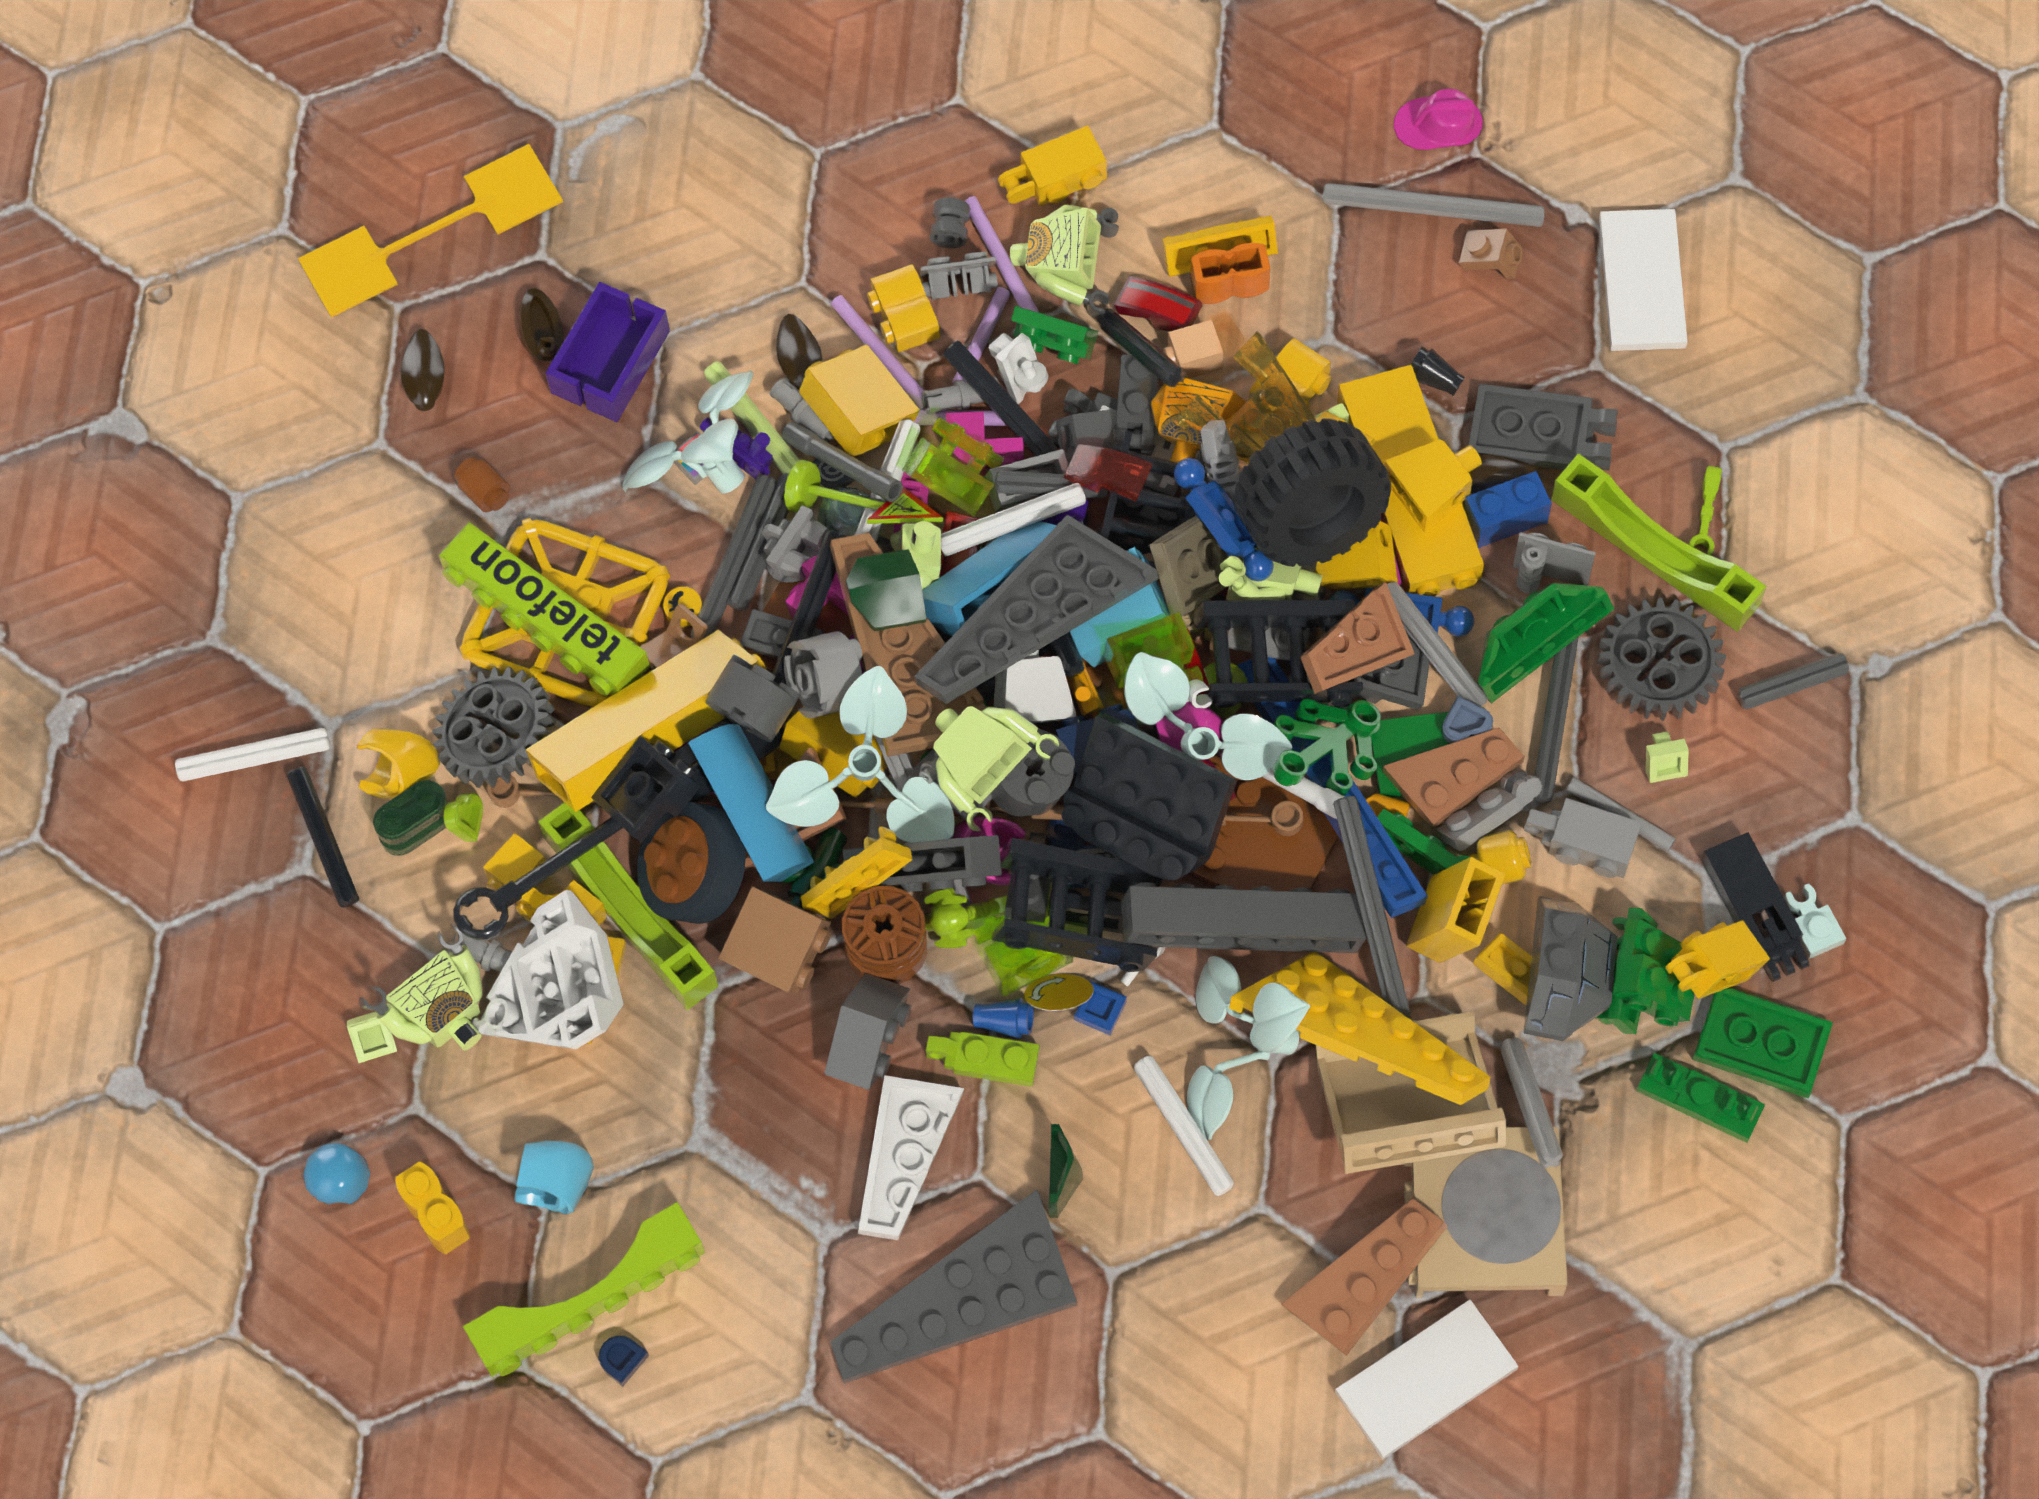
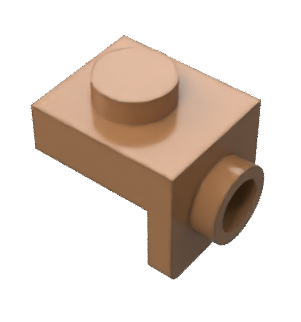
M1507 228L1467 231L1459 264L1465 271L1499 269L1506 279H1515L1518 265L1523 257L1522 247Z

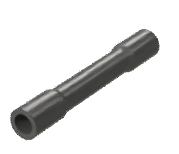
M790 422L784 427L782 438L790 446L806 455H812L842 472L888 502L897 500L901 495L903 486L897 479L857 460L822 440L817 434L796 422Z

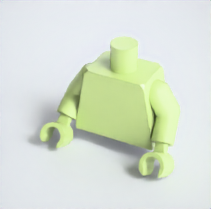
M1230 556L1220 564V568L1223 571L1219 574V582L1223 586H1229L1226 597L1228 601L1292 600L1294 591L1317 597L1323 575L1302 569L1297 563L1295 567L1273 562L1274 568L1270 577L1264 581L1256 582L1250 580L1245 575L1246 568L1243 558L1241 556Z
M969 706L958 715L953 709L949 708L942 711L935 721L936 727L943 733L934 742L933 746L939 756L936 762L939 787L960 812L964 810L968 814L966 818L967 824L974 831H981L973 821V816L976 812L983 813L989 822L993 820L991 812L985 807H976L973 803L974 800L981 804L1032 749L1027 743H1033L1037 755L1043 759H1051V757L1040 750V743L1042 741L1050 740L1059 747V742L1055 736L1039 734L1037 732L1038 727L1012 709L988 707L981 712L977 708Z

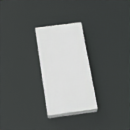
M1675 209L1600 211L1599 224L1610 351L1686 348L1687 332Z
M1468 1300L1336 1388L1335 1393L1383 1460L1518 1369V1365L1473 1302Z

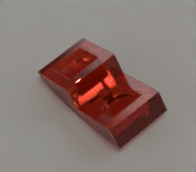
M1079 444L1063 478L1073 483H1079L1082 487L1099 493L1101 487L1133 501H1137L1153 464L1116 450Z

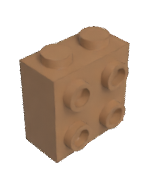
M752 886L718 959L788 993L798 994L800 988L804 990L812 979L814 968L811 965L817 952L822 953L830 940L831 932L828 931L831 922L764 889Z

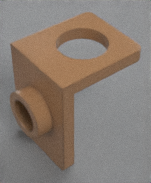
M681 603L676 606L667 631L643 644L640 648L647 652L650 667L654 670L701 641L706 633L707 625ZM681 619L687 620L694 629L693 638L688 637L682 631Z

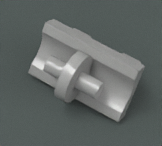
M802 505L791 522L783 519L779 526L767 524L762 530V535L768 541L763 551L769 555L766 561L774 571L772 577L782 583L787 576L801 581L805 579L801 565L809 560L810 557L802 554L806 546L819 551L826 532L829 531L827 527L815 520L812 509Z

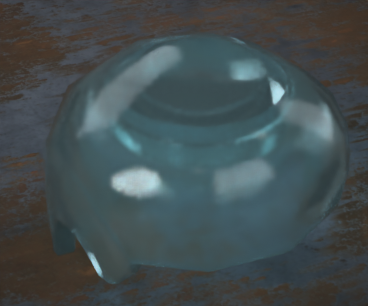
M845 487L836 489L837 491L870 498L865 491L858 488ZM825 498L819 507L817 521L827 527L828 530L840 532L846 537L854 536L866 507Z

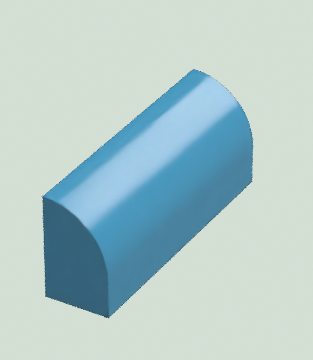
M1039 521L1002 535L924 588L922 593L927 619L943 633L953 636L1057 525Z
M724 725L688 742L763 881L782 882L814 863L795 826L775 818L767 811L766 804L774 787L740 725Z

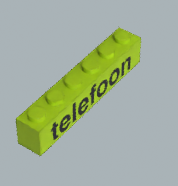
M470 522L439 554L444 569L442 574L451 584L458 588L464 585L472 591V597L486 609L492 606L499 611L503 621L512 629L518 631L522 628L529 633L531 641L539 649L546 653L552 650L561 657L560 662L569 671L576 675L581 672L591 679L589 681L590 684L600 694L604 696L614 695L640 679L650 668L646 651Z

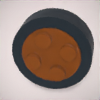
M689 801L677 817L666 812L644 841L641 842L639 849L637 876L644 901L655 914L665 919L703 924L718 918L728 909L739 891L745 869V846L726 811L722 808Z

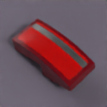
M1131 276L1128 277L1114 303L1118 314L1151 319L1155 329L1170 332L1193 325L1203 306L1200 300L1177 289Z

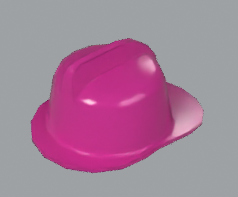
M1447 88L1438 90L1429 97L1418 98L1403 105L1394 118V130L1397 138L1403 144L1414 149L1429 150L1469 144L1478 137L1482 130L1483 118L1474 101L1470 100L1465 93L1457 89Z

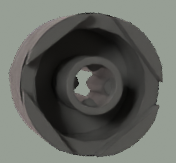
M733 654L705 702L710 708L734 724L737 722L747 728L746 731L765 741L772 742L796 704L800 694L783 683H780L778 686L773 681L775 676L756 664L753 667L742 658Z
M1039 728L1037 730V732L1041 735L1051 734L1050 732L1041 730ZM1058 737L1056 738L1059 742V747L1050 740H1044L1040 743V750L1049 755L1051 759L1040 758L1036 753L1035 745L1031 742L1027 743L1032 749L990 793L995 803L1005 812L1020 817L1024 815L1038 816L1045 814L1057 804L1067 791L1073 778L1075 761L1066 745ZM1026 770L1033 771L1034 775L1032 777L1027 776Z

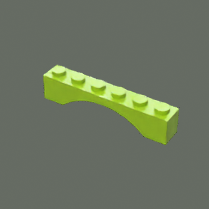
M1579 453L1555 480L1551 499L1553 502L1736 632L1743 627L1761 605L1767 587L1765 584L1738 565L1705 554L1666 531L1637 507L1609 474Z
M566 803L561 804L538 821L544 839L556 853L594 829V826L580 810L575 812ZM604 841L567 865L585 889L604 904L606 914L687 1011L719 987L715 971L691 942L681 935L667 919L658 916L648 907L643 899L640 888L631 879Z
M676 1202L641 1223L635 1241L622 1261L603 1280L589 1290L566 1301L543 1307L515 1308L497 1306L464 1325L463 1328L490 1376L494 1377L497 1374H500V1376L508 1375L522 1365L521 1360L533 1353L541 1355L553 1349L558 1344L557 1339L569 1332L577 1334L586 1330L593 1324V1318L605 1311L613 1313L620 1310L629 1303V1297L639 1291L649 1292L656 1289L665 1281L664 1277L678 1269L682 1272L695 1266L701 1259L699 1256L705 1253L703 1244L681 1206Z

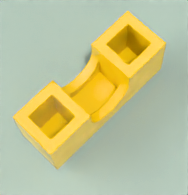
M514 833L483 866L488 879L486 885L488 888L497 891L510 881H516L546 861L545 857ZM575 880L562 891H572L598 925L607 918L604 904ZM534 887L522 895V899L516 902L518 905L515 908L526 920L531 922L530 920L537 908L560 893L545 895Z

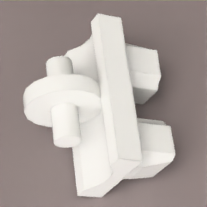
M1003 333L989 345L988 348L991 356L996 359L999 367L997 371L999 377L1004 381L1009 395L1017 404L1023 401L1026 392H1039L1047 383L1048 372L1046 367L1038 362L1030 338L1025 334L1021 333L1015 339H1012Z

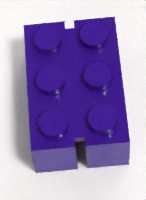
M599 282L546 371L551 394L580 407L585 401L587 410L618 422L670 332L666 310L635 298L632 303L635 321L632 319L634 314L629 294Z

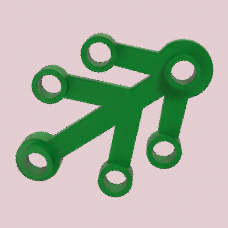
M1304 699L1295 711L1297 720L1287 715H1280L1273 723L1289 741L1293 736L1316 740L1315 743L1300 753L1294 750H1285L1280 754L1273 765V772L1276 781L1283 786H1292L1300 783L1307 773L1309 766L1330 753L1332 774L1326 781V788L1345 796L1353 785V779L1348 770L1346 741L1353 736L1355 738L1357 756L1350 765L1351 773L1360 780H1368L1377 768V762L1372 754L1371 737L1380 728L1381 715L1377 707L1368 701H1356L1346 709L1319 704L1312 699ZM1318 719L1341 725L1336 728L1316 725L1315 723Z

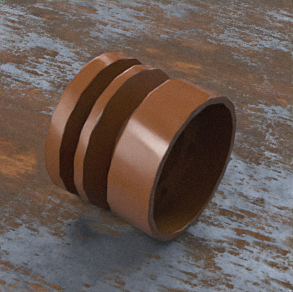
M874 886L860 892L848 903L842 917V936L846 958L852 971L860 978L867 973L896 984L910 980L922 968L928 954L925 916L918 901L902 889L893 886ZM891 926V931L885 930V928ZM877 928L883 930L881 934L877 933Z

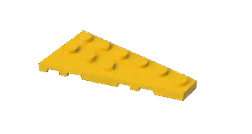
M1317 952L1304 956L1231 996L1229 1009L1241 1014L1245 1009L1253 1012L1256 996L1264 985L1268 983L1282 984L1294 995L1311 1006L1296 1028L1299 1031L1300 1039L1356 1062L1360 1057L1378 1064L1377 1071L1392 1076L1395 1071L1415 1079L1416 1087L1459 1105L1466 1103L1489 1088L1491 1077Z

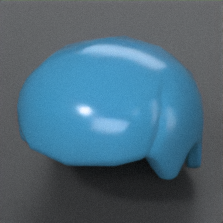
M340 1143L325 1144L319 1147L308 1157L303 1173L306 1190L318 1201L328 1205L332 1203L352 1204L357 1201L367 1189L370 1178L367 1160L353 1148Z

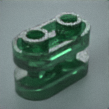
M430 780L417 782L376 811L373 818V826L386 852L395 856L406 855L446 828L443 816L448 801L443 788L438 783Z

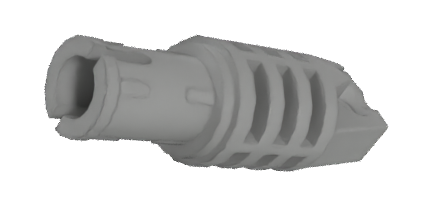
M1211 420L1200 430L1202 437L1201 452L1203 462H1205V470L1208 472V481H1216L1220 484L1234 503L1236 482H1239V473L1241 472L1239 459L1236 455V447L1230 439L1224 420Z

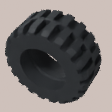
M1322 419L1321 422L1309 420L1303 422L1302 426H1291L1284 429V433L1276 438L1272 436L1264 442L1265 447L1260 451L1256 450L1249 457V465L1243 466L1239 473V482H1236L1234 493L1236 512L1259 550L1264 553L1266 558L1273 562L1295 567L1296 563L1301 567L1313 566V562H1328L1332 560V556L1339 553L1341 555L1351 550L1350 547L1357 541L1361 543L1368 537L1367 532L1371 528H1376L1381 521L1380 514L1386 512L1391 493V481L1389 480L1387 469L1359 429L1347 422L1340 420L1337 422V420Z

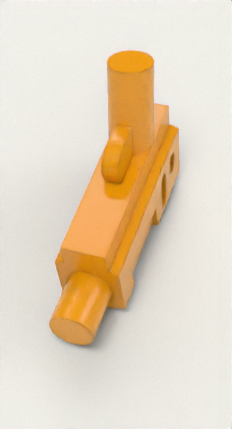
M1083 661L1085 668L1081 674H1075L1073 677L1065 676L1082 715H1084L1085 719L1092 716L1095 718L1100 713L1099 711L1105 707Z

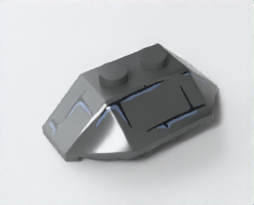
M1542 896L1538 898L1524 1034L1564 1041L1573 1032L1588 1024L1611 1005L1618 936L1579 904Z

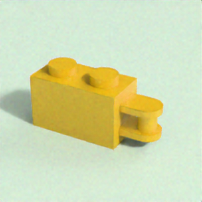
M1087 125L1021 152V165L1002 173L998 178V182L1001 187L1006 188L1008 192L1006 198L1011 204L1021 202L1033 196L1039 206L1049 202L1057 203L1073 192L1083 188L1092 189L1107 179V160ZM1024 180L1027 181V183H1024V184H1022V185H1020V183H1019V182L1024 181Z
M1743 920L1728 926L1725 922H1722L1711 928L1706 934L1702 935L1700 931H1696L1686 937L1680 943L1683 949L1671 959V962L1665 969L1669 974H1675L1680 982L1678 987L1682 992L1691 989L1696 997L1700 999L1748 981L1770 958Z

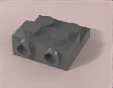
M1408 633L1414 655L1346 681L1363 682V691L1356 697L1357 699L1374 704L1383 699L1416 710L1424 705L1430 660Z

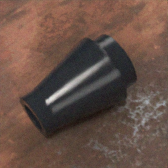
M1421 347L1410 364L1413 367L1418 383L1447 392L1452 396L1455 395L1465 378L1433 348L1429 351Z

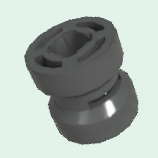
M941 198L935 201L932 214L935 223L931 226L929 237L931 242L944 248L964 246L967 242L968 231L965 223L970 218V205L956 198Z

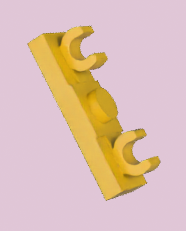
M1272 215L1260 216L1247 221L1241 220L1238 223H1228L1191 233L1186 232L1185 234L1173 237L1167 236L1162 239L1166 271L1169 277L1190 273L1191 258L1206 250L1220 249L1229 251L1241 244L1260 243L1266 246L1268 256L1278 254L1275 223Z
M882 826L879 827L880 838L875 840L867 836L864 839L865 850L844 861L836 869L830 866L825 867L826 878L824 880L815 876L811 878V889L801 896L803 909L831 919L845 910L848 903L860 892L878 886L911 862L910 848L896 843V834L893 830Z

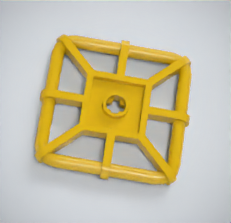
M530 517L521 520L522 524L513 532L505 549L518 557L528 539L542 571V576L639 647L647 642L648 637L646 633L664 597L670 578V573L666 566H661L656 561L606 543L605 538L598 535L589 537L548 521L531 520ZM538 535L587 552L576 576L551 568ZM600 557L646 573L643 576L610 589L589 582ZM650 589L632 628L626 629L606 621L615 602ZM478 604L464 633L462 645L459 648L463 659L469 660L478 667L489 671L496 667L502 675L507 667H511L516 674L523 670L530 678L534 677L546 692L584 706L595 707L612 696L611 694L608 696L600 694L591 684L590 686L593 691H588L545 675L554 656L552 650H549L548 653L541 650L534 666L530 669L487 654L520 640L533 642L530 639L531 635L522 628L518 631L509 628L478 640L493 610L492 606L486 609Z

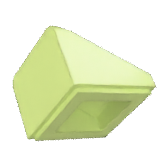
M376 1011L347 1021V1028L358 1063L397 1052L393 1034L376 1017Z

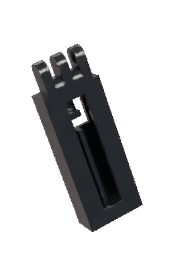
M1749 832L1705 850L1701 861L1734 923L1743 920L1770 958L1763 965L1769 979L1772 982L1781 979L1780 972L1776 966L1777 963H1779L1786 976L1795 973L1791 957L1794 958L1801 970L1809 967L1808 958L1800 945L1803 933ZM1764 910L1769 919L1764 920L1762 923V927L1766 928L1770 935L1766 938H1763L1752 917L1753 914H1761Z

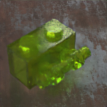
M940 417L932 427V431L943 437L939 447L921 438L902 471L970 515L975 516L994 486V483L979 473L985 464L990 468L1000 467L1004 458L993 451L992 445L984 440L978 442L964 433L965 428L956 422L950 424ZM956 447L971 455L967 465L951 456Z
M1180 612L1106 639L1103 655L1118 689L1124 687L1128 667L1134 656L1140 652L1176 664L1185 673L1188 681L1193 679L1203 681L1202 673L1198 666L1185 671L1182 666L1191 662L1195 646Z
M994 915L984 920L985 925L974 929L973 938L977 945L992 939V933L1004 920L1005 915L999 918ZM1049 916L1045 918L1044 923L1027 921V923L1049 927ZM993 941V944L983 948L985 965L1002 997L1073 963L1072 956L1028 947L1013 949L1007 947L1005 943Z

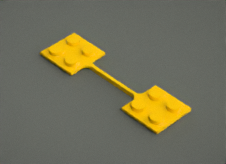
M530 144L464 176L466 183L475 196L473 204L385 248L378 247L365 226H362L299 257L298 261L330 317L332 318L398 285L386 263L389 255L470 214L479 212L486 215L495 232L499 235L563 203V199Z

